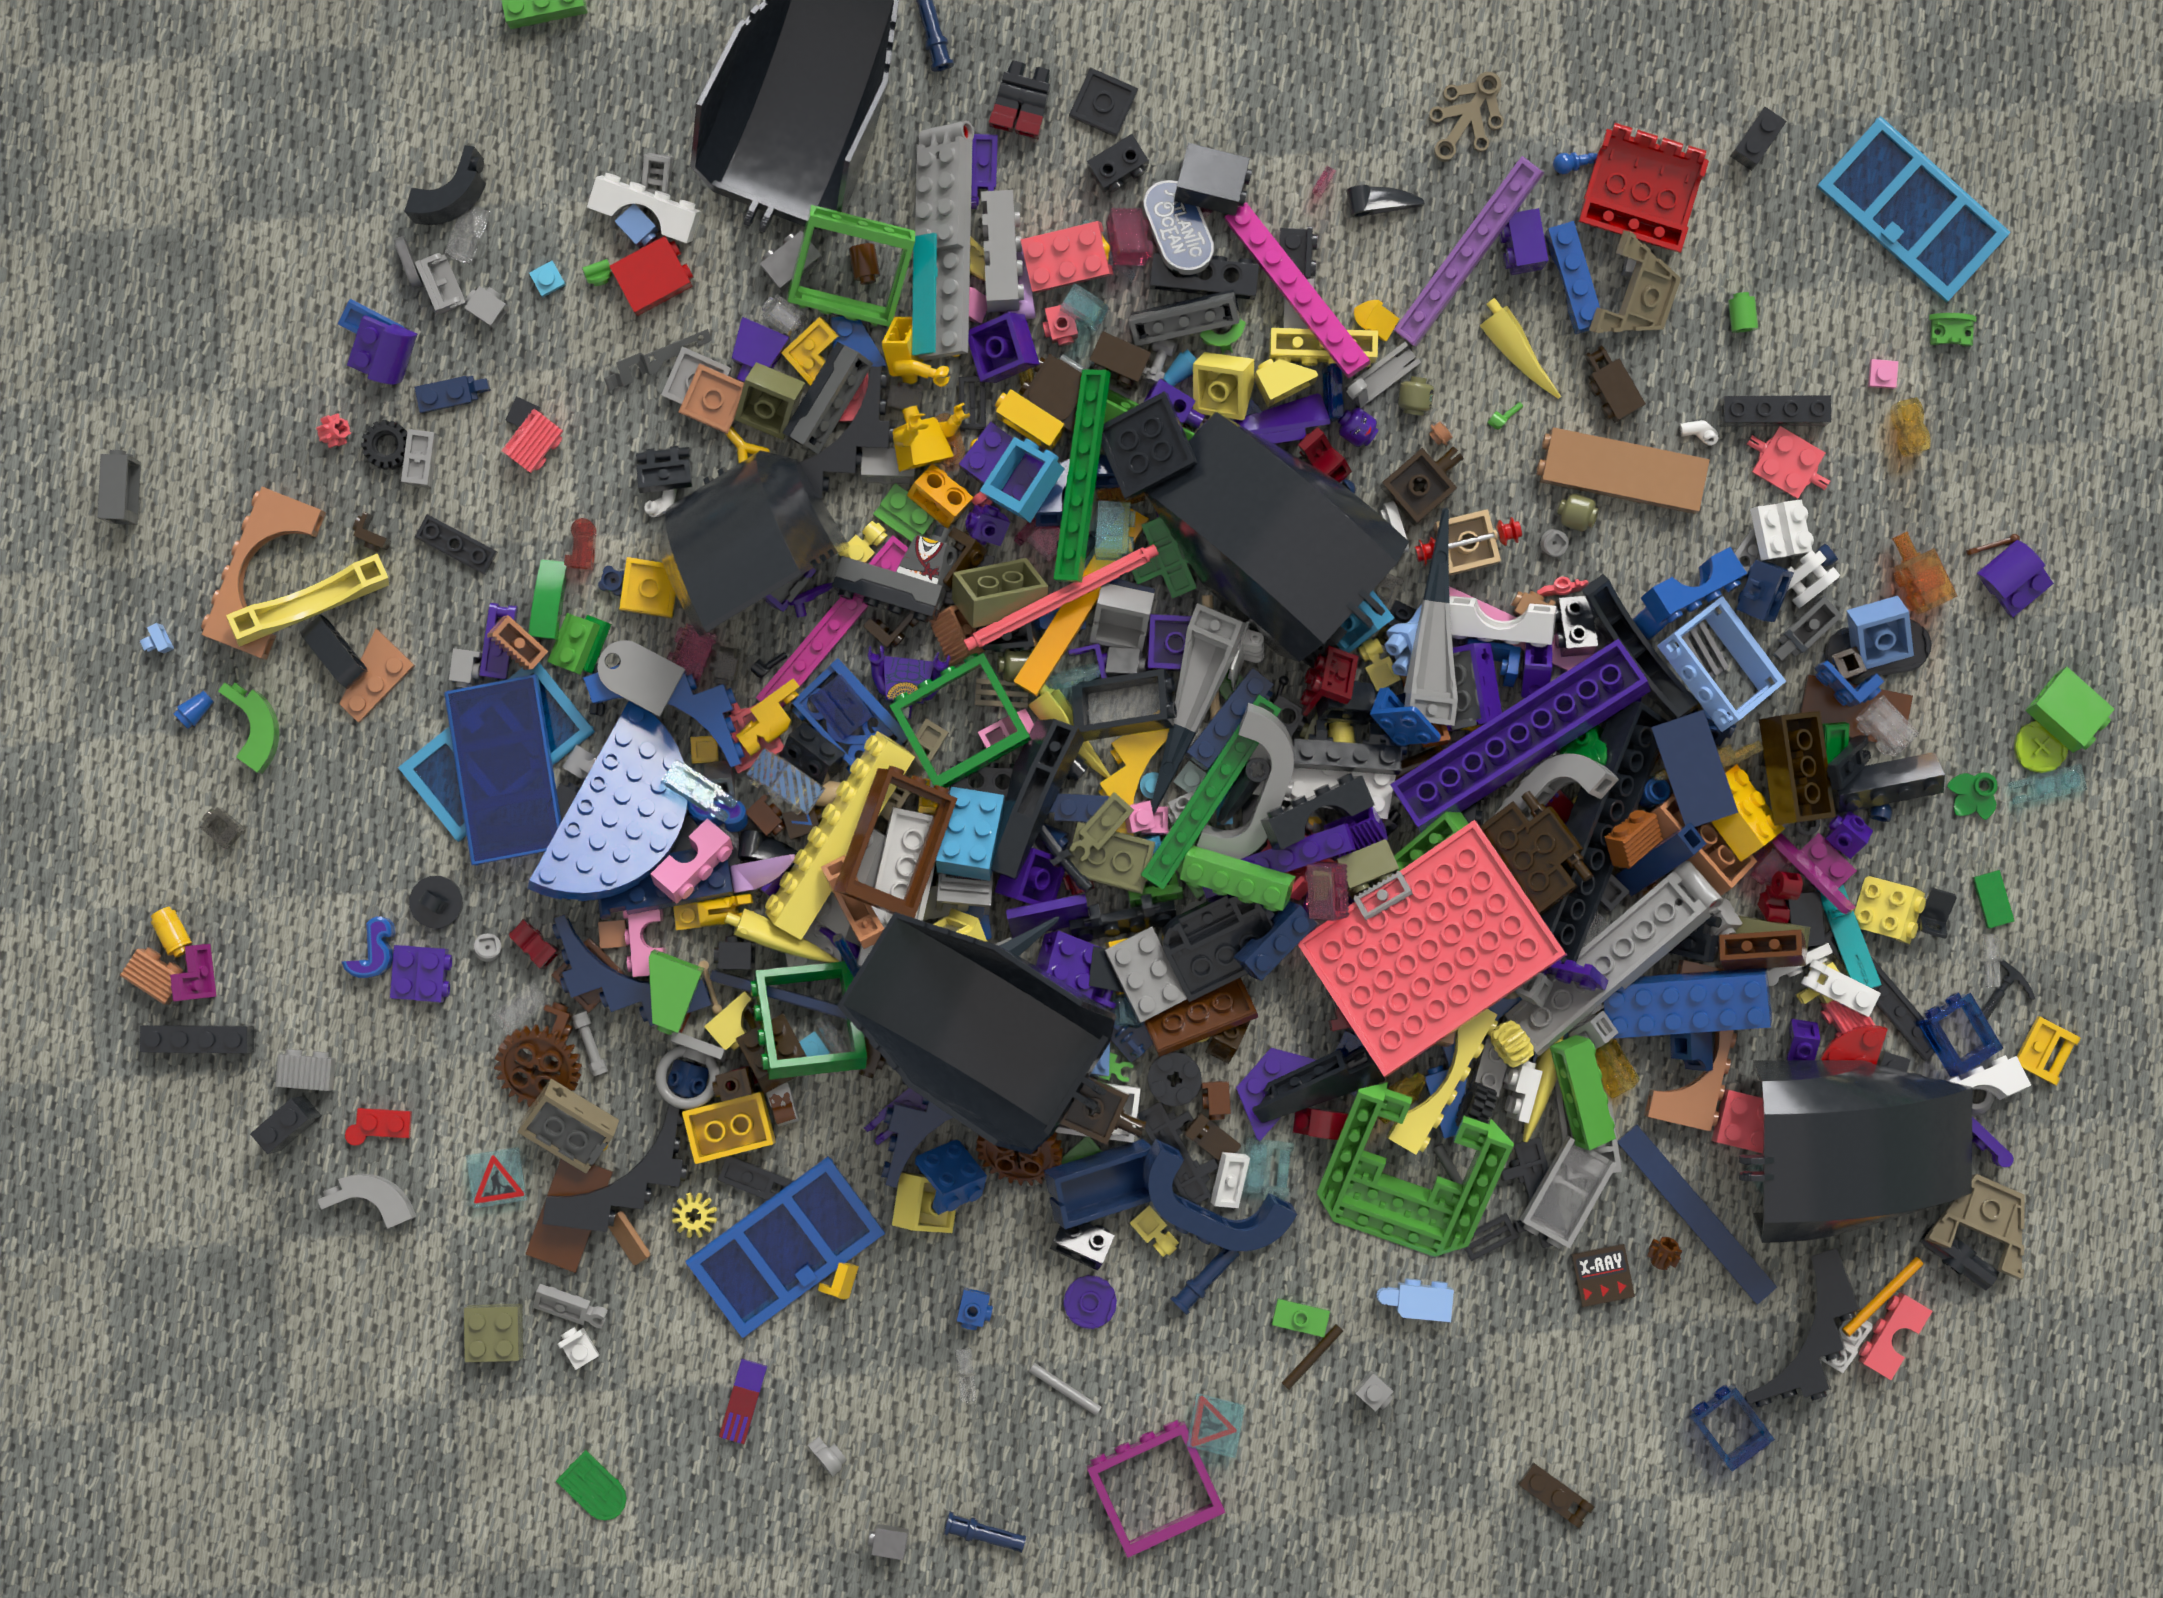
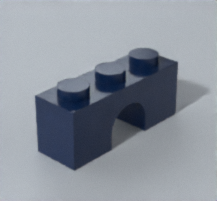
M1289 901L1283 911L1280 910L1271 919L1274 923L1272 929L1258 940L1251 939L1233 957L1251 977L1262 981L1317 925L1301 905Z

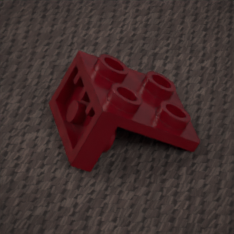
M1328 646L1323 655L1319 654L1317 656L1314 667L1308 668L1305 674L1304 683H1307V687L1300 699V704L1303 705L1302 715L1307 716L1322 696L1344 704L1349 703L1352 697L1359 656L1332 646Z

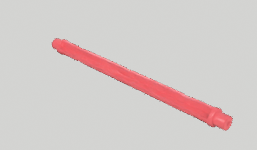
M1154 544L1146 548L1142 547L1083 577L1082 583L1073 582L1004 617L1002 620L972 633L971 637L963 640L967 650L970 651L976 647L980 648L1002 637L1004 634L1012 632L1061 607V605L1069 603L1120 577V575L1150 562L1151 558L1159 555L1157 548Z

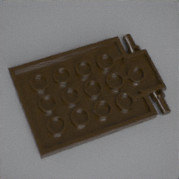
M1527 791L1521 797L1531 810L1532 820L1529 821L1518 805L1512 801L1482 824L1480 828L1541 916L1578 887L1564 869L1563 865L1565 863L1571 869L1574 868L1584 882L1588 881L1593 875L1583 863L1584 858L1580 854L1584 850L1553 807L1546 808L1544 804H1540L1531 791Z

